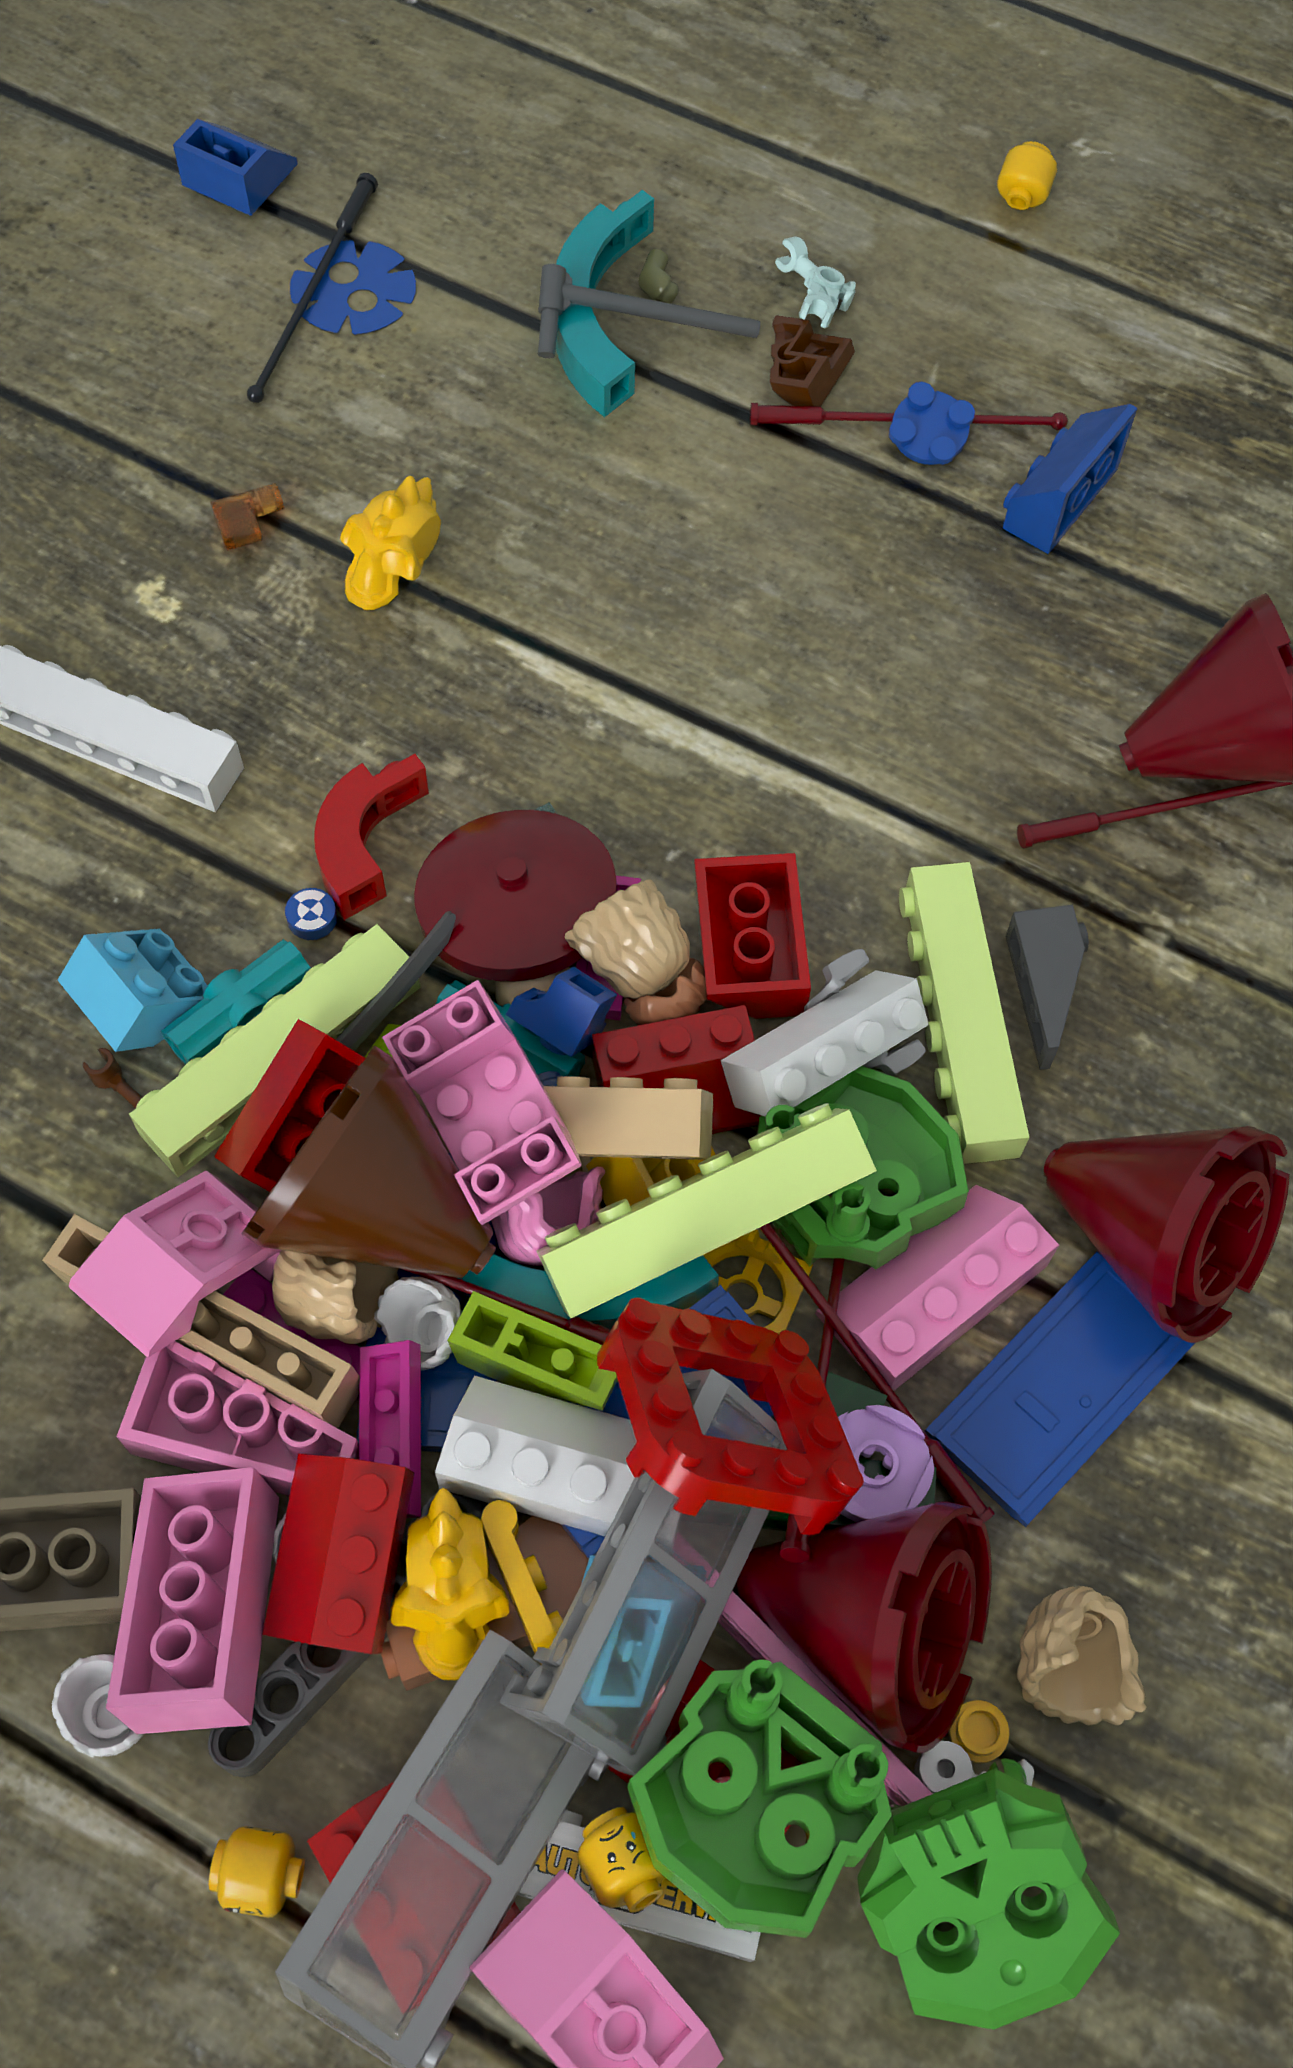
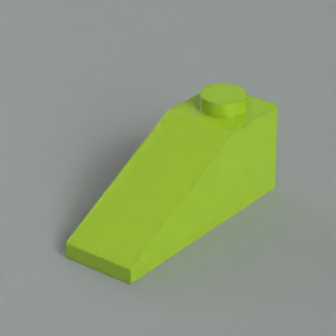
M475 1291L472 1292L447 1340L458 1364L510 1386L602 1411L618 1381L615 1372L598 1369L597 1353L602 1345Z

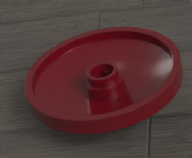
M510 810L493 813L470 821L454 830L439 842L430 852L419 871L414 891V903L424 938H426L445 912L451 911L456 915L450 940L438 955L443 961L453 968L477 978L515 982L541 978L563 970L579 961L582 956L577 950L570 947L565 939V933L573 929L574 923L583 913L595 910L599 902L607 900V898L618 891L611 856L604 844L588 828L556 813L539 810Z

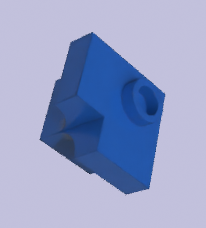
M572 967L555 976L547 992L532 988L516 996L506 1016L539 1036L540 1043L551 1052L572 1057L592 1045V1034L603 1032L607 1025L604 1022L606 1015L617 994L579 969Z

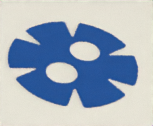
M341 241L310 300H318V302L306 309L302 317L314 326L333 333L339 332L347 316H349L353 334L369 333L382 329L403 315L399 309L387 300L412 303L416 293L413 270L387 273L403 262L404 257L385 245L370 241L366 244L360 257L357 258L354 241ZM329 245L315 250L304 258V261L314 269H317ZM349 262L358 268L359 274L354 281L340 284L331 280L329 270L337 263ZM300 270L294 271L290 282L292 303H299L314 273ZM357 290L372 291L378 299L376 306L365 312L353 310L349 307L347 300L350 294Z

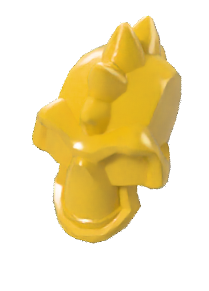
M407 476L397 489L383 491L370 501L363 513L354 514L347 519L340 540L354 554L353 561L348 567L344 580L346 597L354 605L364 610H375L386 606L399 594L398 583L400 576L410 581L416 580L420 576L424 561L436 545L441 526V519L436 512V500L433 499L431 479L429 477H424L415 482L413 476Z
M441 1488L432 1500L428 1514L416 1519L408 1527L406 1581L395 1596L390 1614L391 1623L394 1626L416 1629L413 1643L421 1662L427 1669L442 1680L455 1681L459 1680L489 1632L490 1628L487 1623L493 1619L506 1617L510 1613L509 1599L502 1585L495 1576L490 1574L482 1520L473 1514L463 1512L454 1496L446 1488Z

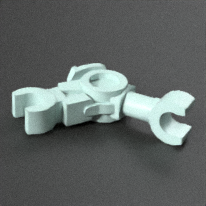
M786 238L782 244L789 249L791 257L776 258L775 264L782 272L795 271L805 279L804 285L808 290L799 312V317L805 320L807 314L817 315L822 319L820 327L827 328L837 309L839 299H842L839 309L845 312L848 310L855 295L856 282L849 281L844 283V276L836 269L827 266L817 267L808 259L807 246L801 238Z

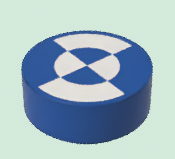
M302 889L293 894L286 903L285 916L292 933L301 939H321L327 936L337 923L335 903L332 897L321 889Z

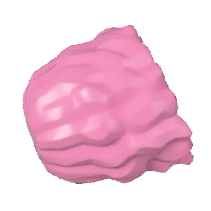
M597 1166L589 1172H576L571 1177L564 1176L492 1219L491 1222L499 1249L514 1263L535 1267L543 1266L537 1250L548 1245L545 1240L547 1235L573 1223H576L578 1229L581 1230L597 1221L598 1216L596 1213L600 1210L599 1204L603 1199V1189L600 1185V1180L605 1174L604 1168Z

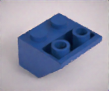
M197 119L173 144L183 186L250 216L298 165L297 158L228 127Z

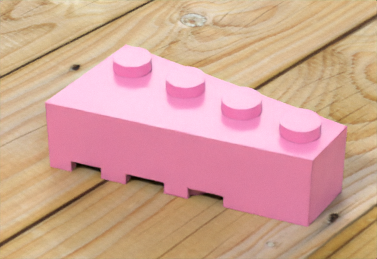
M176 1341L150 1357L145 1358L116 1436L131 1455L200 1473L254 1467L274 1492L290 1496L298 1454L359 1459V1444L356 1438L300 1407L288 1404L267 1392L266 1388L249 1379L245 1380L219 1366L215 1360L198 1351L194 1352Z

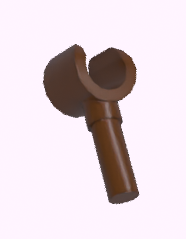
M99 1048L98 1051L107 1064L101 1069L93 1070L87 1063L83 1062L84 1070L96 1087L101 1089L111 1087L136 1108L138 1102L143 1097L122 1077V1070L110 1050Z

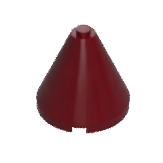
M1267 593L1246 601L1124 732L1127 742L1120 744L1119 748L1129 772L1138 768L1142 777L1293 782V651L1289 645L1291 641Z
M1251 1126L1067 1142L1060 1148L1054 1149L1048 1155L1044 1164V1176L1046 1177L1048 1189L1155 1322L1165 1332L1191 1343L1200 1342L1211 1337L1232 1318V1313L1222 1309L1235 1288L1250 1293L1268 1260L1282 1222L1288 1196L1290 1174L1276 1169L1275 1154L1285 1157L1287 1154L1283 1141L1273 1134Z
M941 1501L810 1535V1559L802 1563H791L780 1556L781 1544L784 1541L756 1547L750 1551L734 1589L738 1591V1597L778 1638L887 1743L912 1752L924 1753L934 1748L947 1734L960 1712L961 1705L964 1704L973 1680L971 1676L961 1674L960 1670L969 1642L973 1641L983 1644L992 1581L990 1541L984 1521L968 1517L967 1514L972 1515L973 1508Z

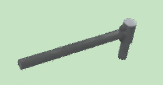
M557 264L542 266L538 312L541 314L538 356L542 358L555 357L558 318L569 308L570 303L757 338L759 335V320L572 285V278L566 272L565 267Z

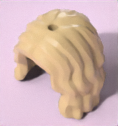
M650 879L633 884L625 889V891L619 890L607 898V900L599 902L595 910L583 913L574 923L573 929L565 933V939L570 947L577 950L583 959L591 962L593 971L603 977L619 995L625 998L653 995L658 991L666 989L685 969L690 959V942L687 933L681 928L679 914L675 909L667 906L664 896Z
M281 1250L273 1270L272 1291L275 1308L288 1326L304 1330L315 1339H338L349 1344L361 1343L372 1338L377 1327H382L374 1319L375 1312L379 1309L378 1299L381 1295H384V1291L388 1286L399 1280L398 1268Z
M1077 1586L1068 1587L1050 1594L1033 1609L1027 1619L1025 1632L1020 1639L1021 1660L1017 1669V1678L1022 1686V1695L1025 1701L1032 1703L1034 1708L1041 1710L1044 1715L1059 1717L1063 1723L1067 1724L1080 1721L1086 1725H1096L1104 1720L1114 1725H1121L1124 1720H1131L1135 1712L1141 1713L1145 1711V1692L1137 1674L1138 1653L1131 1641L1128 1618L1119 1604L1110 1597L1096 1592L1093 1588Z

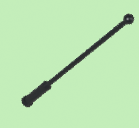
M366 172L359 175L356 181L357 185L336 223L338 230L258 381L247 390V398L251 402L259 403L263 400V389L344 235L352 232L369 197L376 191L378 181L373 175Z

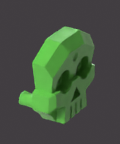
M861 1066L795 1107L777 1105L767 1112L766 1117H759L758 1134L775 1127H779L781 1133H784L801 1125L798 1116L817 1106L828 1103L831 1110L835 1108L849 1109L877 1170L772 1221L774 1226L781 1230V1234L785 1239L795 1246V1250L809 1267L819 1258H843L868 1264L877 1270L905 1252L911 1236L941 1224L964 1208L969 1192L958 1133L910 1082ZM890 1189L896 1195L887 1197L882 1195L879 1190Z
M759 1659L752 1661L746 1666L745 1670L713 1671L682 1711L678 1721L681 1732L630 1779L627 1789L653 1867L724 1928L806 1938L812 1932L842 1867H855L892 1816L884 1783L888 1773V1761L882 1751V1743L782 1662L772 1663L768 1660ZM781 1747L802 1764L781 1770ZM714 1762L724 1764L729 1769L730 1779L724 1783L713 1781L708 1774V1766ZM789 1825L801 1827L806 1835L805 1845L795 1847L789 1844L784 1835L785 1828Z
M1001 1759L1004 1773L999 1771L996 1762H994L987 1772L907 1805H890L892 1816L873 1842L871 1850L857 1876L861 1906L880 1947L898 1957L915 2015L994 2030L1068 2001L1078 1995L1120 1934L1114 1912L1085 1871L1087 1861L1081 1841L1060 1795L1027 1785L1025 1770L1018 1762L1011 1759ZM1032 1886L1043 1889L1040 1894L1034 1897L1022 1894L1025 1889ZM941 1922H950L955 1925L953 1929L946 1932L935 1929V1926Z

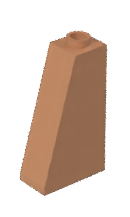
M532 1516L519 1526L520 1531L516 1542L523 1559L534 1555L542 1571L547 1589L538 1594L547 1615L558 1610L562 1620H564L582 1584L589 1560L560 1523ZM489 1547L487 1555L490 1574L495 1576L502 1585L509 1599L510 1613L504 1618L493 1619L487 1625L490 1630L509 1640L519 1649H522L531 1644ZM390 1619L386 1627L389 1641L384 1642L381 1654L389 1679L400 1676L407 1691L440 1679L427 1669L418 1656L413 1643L416 1629L394 1626Z

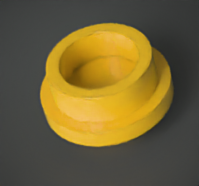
M973 1700L961 1705L960 1712L949 1729V1738L951 1742L965 1750L971 1762L987 1763L999 1757L1006 1749L1009 1741V1726L1004 1714L995 1705L982 1700Z

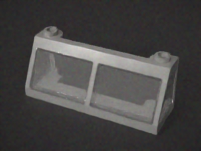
M713 1369L682 1373L703 1435L740 1440L745 1443L787 1450L777 1422L732 1381ZM646 1471L642 1476L634 1478L550 1648L538 1647L533 1659L542 1663V1665L537 1667L528 1679L518 1674H513L499 1702L619 1772L632 1776L666 1746L667 1739L665 1733L770 1511L706 1500L696 1516L687 1515L673 1509V1505L678 1500V1497L661 1487Z
M489 1630L275 1971L284 1996L392 2068H436L453 2038V2034L447 2031L445 2026L450 2016L449 2013L473 1973L469 1966L489 1946L579 1787L583 1786L589 1777L599 1782L609 1766L553 1734L552 1732H556L536 1718L528 1717L529 1719L500 1703L513 1674H518L528 1679L534 1670L541 1665L512 1642L492 1630ZM576 1698L571 1708V1715L611 1741L614 1723L589 1703H580L578 1698Z

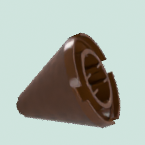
M375 1045L241 1233L260 1247L463 1278L469 1270L478 1275L496 1250V1247L489 1242L494 1231L488 1222L483 1225L478 1222L454 1176L455 1173L459 1172L400 1068L393 1057Z

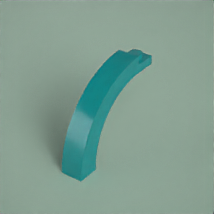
M641 190L628 201L622 202L614 211L600 203L580 221L564 243L556 262L557 265L566 268V272L572 278V285L596 289L599 281L610 266L625 252L653 232L654 198ZM570 303L569 308L558 318L556 341L558 358L567 377L578 393L605 418L635 394V362L620 351L606 336L593 313L592 307Z
M493 1254L478 1275L469 1270L463 1278H459L570 1319L564 1312L546 1271L528 1268ZM702 1255L579 1314L577 1317L612 1329L632 1298H642L650 1303L684 1310L693 1306L717 1288L719 1275ZM448 1287L465 1300H469L471 1295Z

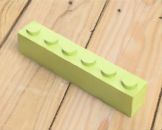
M970 862L912 867L906 887L899 890V906L902 917L910 918L912 931L908 932V952L910 960L912 962L918 961L921 976H917L923 1004L927 1006L930 1019L928 1021L929 1025L925 1027L926 1044L929 1052H936L939 1068L935 1069L934 1082L938 1099L946 1100L948 1115L944 1119L958 1133L964 1164L1020 1158L1030 1137Z
M378 924L366 933L354 935L345 943L340 953L325 964L320 963L312 967L304 975L302 982L285 995L279 994L270 999L259 1015L246 1025L236 1026L227 1032L220 1044L203 1058L197 1057L189 1061L173 1081L161 1090H153L146 1094L138 1102L136 1109L129 1113L139 1135L179 1178L223 1143L298 1019L336 1040L407 961L409 956ZM419 979L395 1007L421 988Z
M828 1103L812 1108L798 1116L801 1125L787 1132L781 1133L779 1127L764 1131L748 1140L751 1149L734 1157H731L729 1151L718 1153L700 1162L698 1167L701 1172L682 1182L678 1175L670 1176L648 1187L647 1190L650 1197L630 1206L627 1199L617 1201L596 1213L599 1219L598 1222L581 1230L578 1229L576 1223H573L547 1235L545 1240L548 1245L537 1250V1253L564 1312L570 1318L582 1314L876 1172L875 1165L850 1110L840 1108L831 1110Z

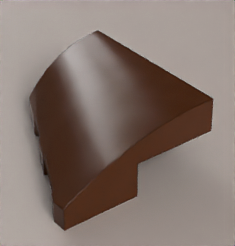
M776 315L772 322L775 331V344L771 345V356L774 362L770 369L772 390L793 406H822L855 353L852 340L850 338L815 334L810 320Z

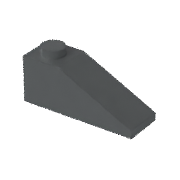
M1073 904L1013 912L1005 936L1040 1070L1050 1069L1059 1048L1083 954L1087 952L1089 945L1086 926L1083 922L1078 923Z

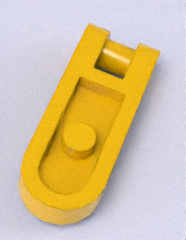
M504 1500L492 1501L486 1505L481 1517L485 1537L535 1654L538 1647L550 1648L563 1620L558 1610L547 1615L538 1594L547 1589V1584L535 1556L532 1555L523 1559L516 1540L520 1530L515 1508Z

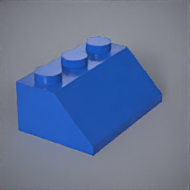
M1126 404L1081 414L1069 429L1063 427L1056 435L1047 456L1039 455L1030 467L1025 482L1022 485L1019 483L1014 484L1008 492L1003 503L1007 513L1002 529L1049 554L1118 470L1137 407Z

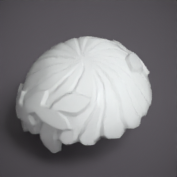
M402 1277L394 1282V1284L388 1286L384 1291V1295H381L378 1299L379 1309L376 1310L374 1316L377 1323L382 1325V1331L386 1335L385 1343L411 1340L421 1344L422 1371L443 1364L452 1353L447 1340L462 1313L459 1300L443 1284L423 1277Z
M99 1654L84 1659L79 1658L61 1673V1678L56 1685L52 1701V1713L57 1720L56 1724L60 1729L61 1735L66 1741L68 1740L73 1744L77 1751L92 1758L94 1756L107 1757L117 1755L132 1747L144 1735L133 1732L106 1709L115 1656L111 1654Z

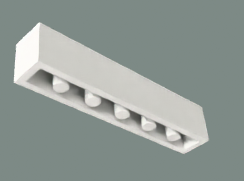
M11 645L0 646L1 725L215 813L244 769L237 741L226 732L218 729L210 731L195 725L179 713L170 712L168 714L153 708L143 699L134 695L126 697L111 691L95 679L87 678L84 680L67 673L53 662L46 661L42 663L29 658Z

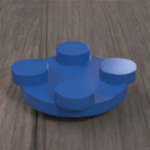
M916 382L911 385L907 397L896 408L889 429V438L906 457L915 462L927 465L948 464L962 451L966 444L970 429L969 425L974 419L975 409L968 401L956 400L946 393L934 391L933 387L926 382Z

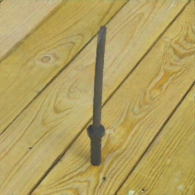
M451 911L445 912L384 988L337 1037L336 1040L355 1051L381 1023L448 944L456 919L454 913Z

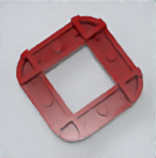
M642 1298L630 1299L598 1351L597 1365L598 1369L616 1373L637 1440L626 1457L628 1467L635 1478L642 1476L646 1471L661 1487L677 1496L678 1500L673 1505L674 1510L696 1516L706 1500H713L794 1514L801 1534L815 1535L819 1534L827 1523L839 1517L864 1483L863 1476L859 1471L819 1371L807 1356L809 1346L800 1335L789 1330H783L778 1334L743 1320H729L702 1314L693 1309L683 1310L650 1303ZM679 1366L696 1370L713 1369L721 1375L743 1379L750 1399L769 1402L787 1450L745 1443L740 1440L703 1435Z

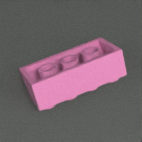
M975 1185L968 1192L964 1208L941 1224L911 1236L905 1252L877 1270L872 1267L840 1291L837 1315L893 1391H895L1044 1270L1059 1244L1022 1204ZM817 1309L815 1314L824 1323L825 1316ZM834 1330V1336L850 1353V1355L856 1360L851 1351L848 1349V1347L845 1345V1343Z

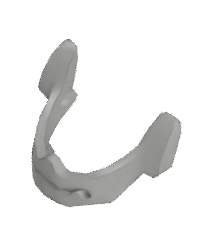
M863 949L853 950L842 955L823 968L822 972L826 979L825 986L805 1005L804 1012L838 993L848 979L869 963V958ZM916 1039L891 1051H885L862 1066L870 1069H881L885 1074L894 1077L920 1059L926 1050L922 1043Z

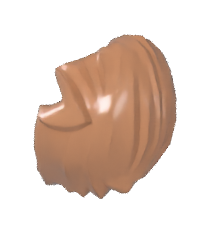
M690 958L685 969L666 989L658 991L653 995H645L639 998L626 997L623 1002L626 1005L625 1011L637 1025L698 1014L701 1005L707 999L704 967L697 959Z

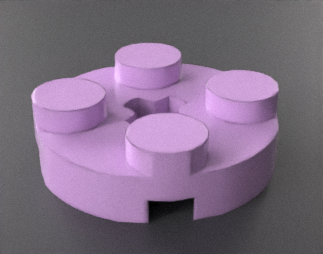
M882 1405L866 1406L865 1409L854 1410L850 1413L846 1412L838 1416L859 1471L864 1479L862 1487L854 1495L841 1515L852 1521L860 1522L918 1507L926 1496L934 1475L933 1457H930L929 1448L924 1441L925 1435L919 1425L901 1411ZM874 1451L882 1453L885 1456L882 1465L890 1470L889 1475L886 1477L877 1475L874 1479L864 1474L865 1467L859 1463V1456L862 1455L870 1458Z

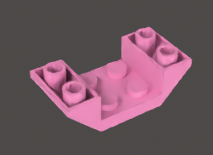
M479 980L474 981L382 1037L409 1086L423 1100L459 1169V1172L455 1173L454 1176L481 1225L582 1166L568 1129L523 1048Z
M204 1171L125 1214L70 1279L69 1288L148 1358L190 1332L198 1302L202 1298L251 1268L257 1270L269 1282L272 1281L274 1264L281 1250L260 1247L241 1234L258 1210V1207L233 1186L210 1172Z
M563 1869L556 1874L469 1966V1969L504 2010L528 2032L558 2068H716L724 2059L709 2029L635 1941Z

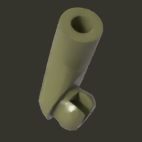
M652 249L640 273L639 286L653 300L659 299L660 302L672 303L678 295L679 288L676 283L670 281V275L665 272L668 256L662 250Z

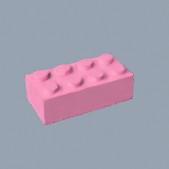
M254 1467L144 1478L106 1709L136 1734L247 1726L252 1724L274 1545V1531L276 1529L279 1505L278 1495Z

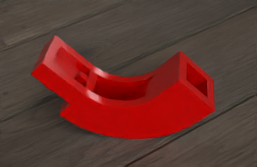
M415 753L402 761L389 763L380 773L372 776L363 763L359 764L333 786L320 807L314 831L315 852L325 890L332 897L337 911L344 920L387 897L382 870L366 850L365 845L371 831L379 822L429 794L426 768Z

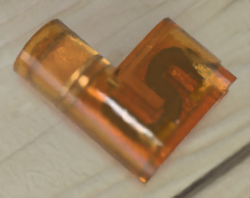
M276 483L210 502L216 524L227 551L262 541L261 531L256 518L284 510L282 497Z

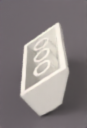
M474 1376L453 1415L435 1475L439 1489L446 1488L449 1492L487 1503L504 1500L512 1504L518 1512L605 1537L635 1478L628 1467L626 1457L637 1440L629 1419ZM677 1496L674 1497L654 1538L655 1544L665 1552L677 1513L673 1509V1505L678 1500Z

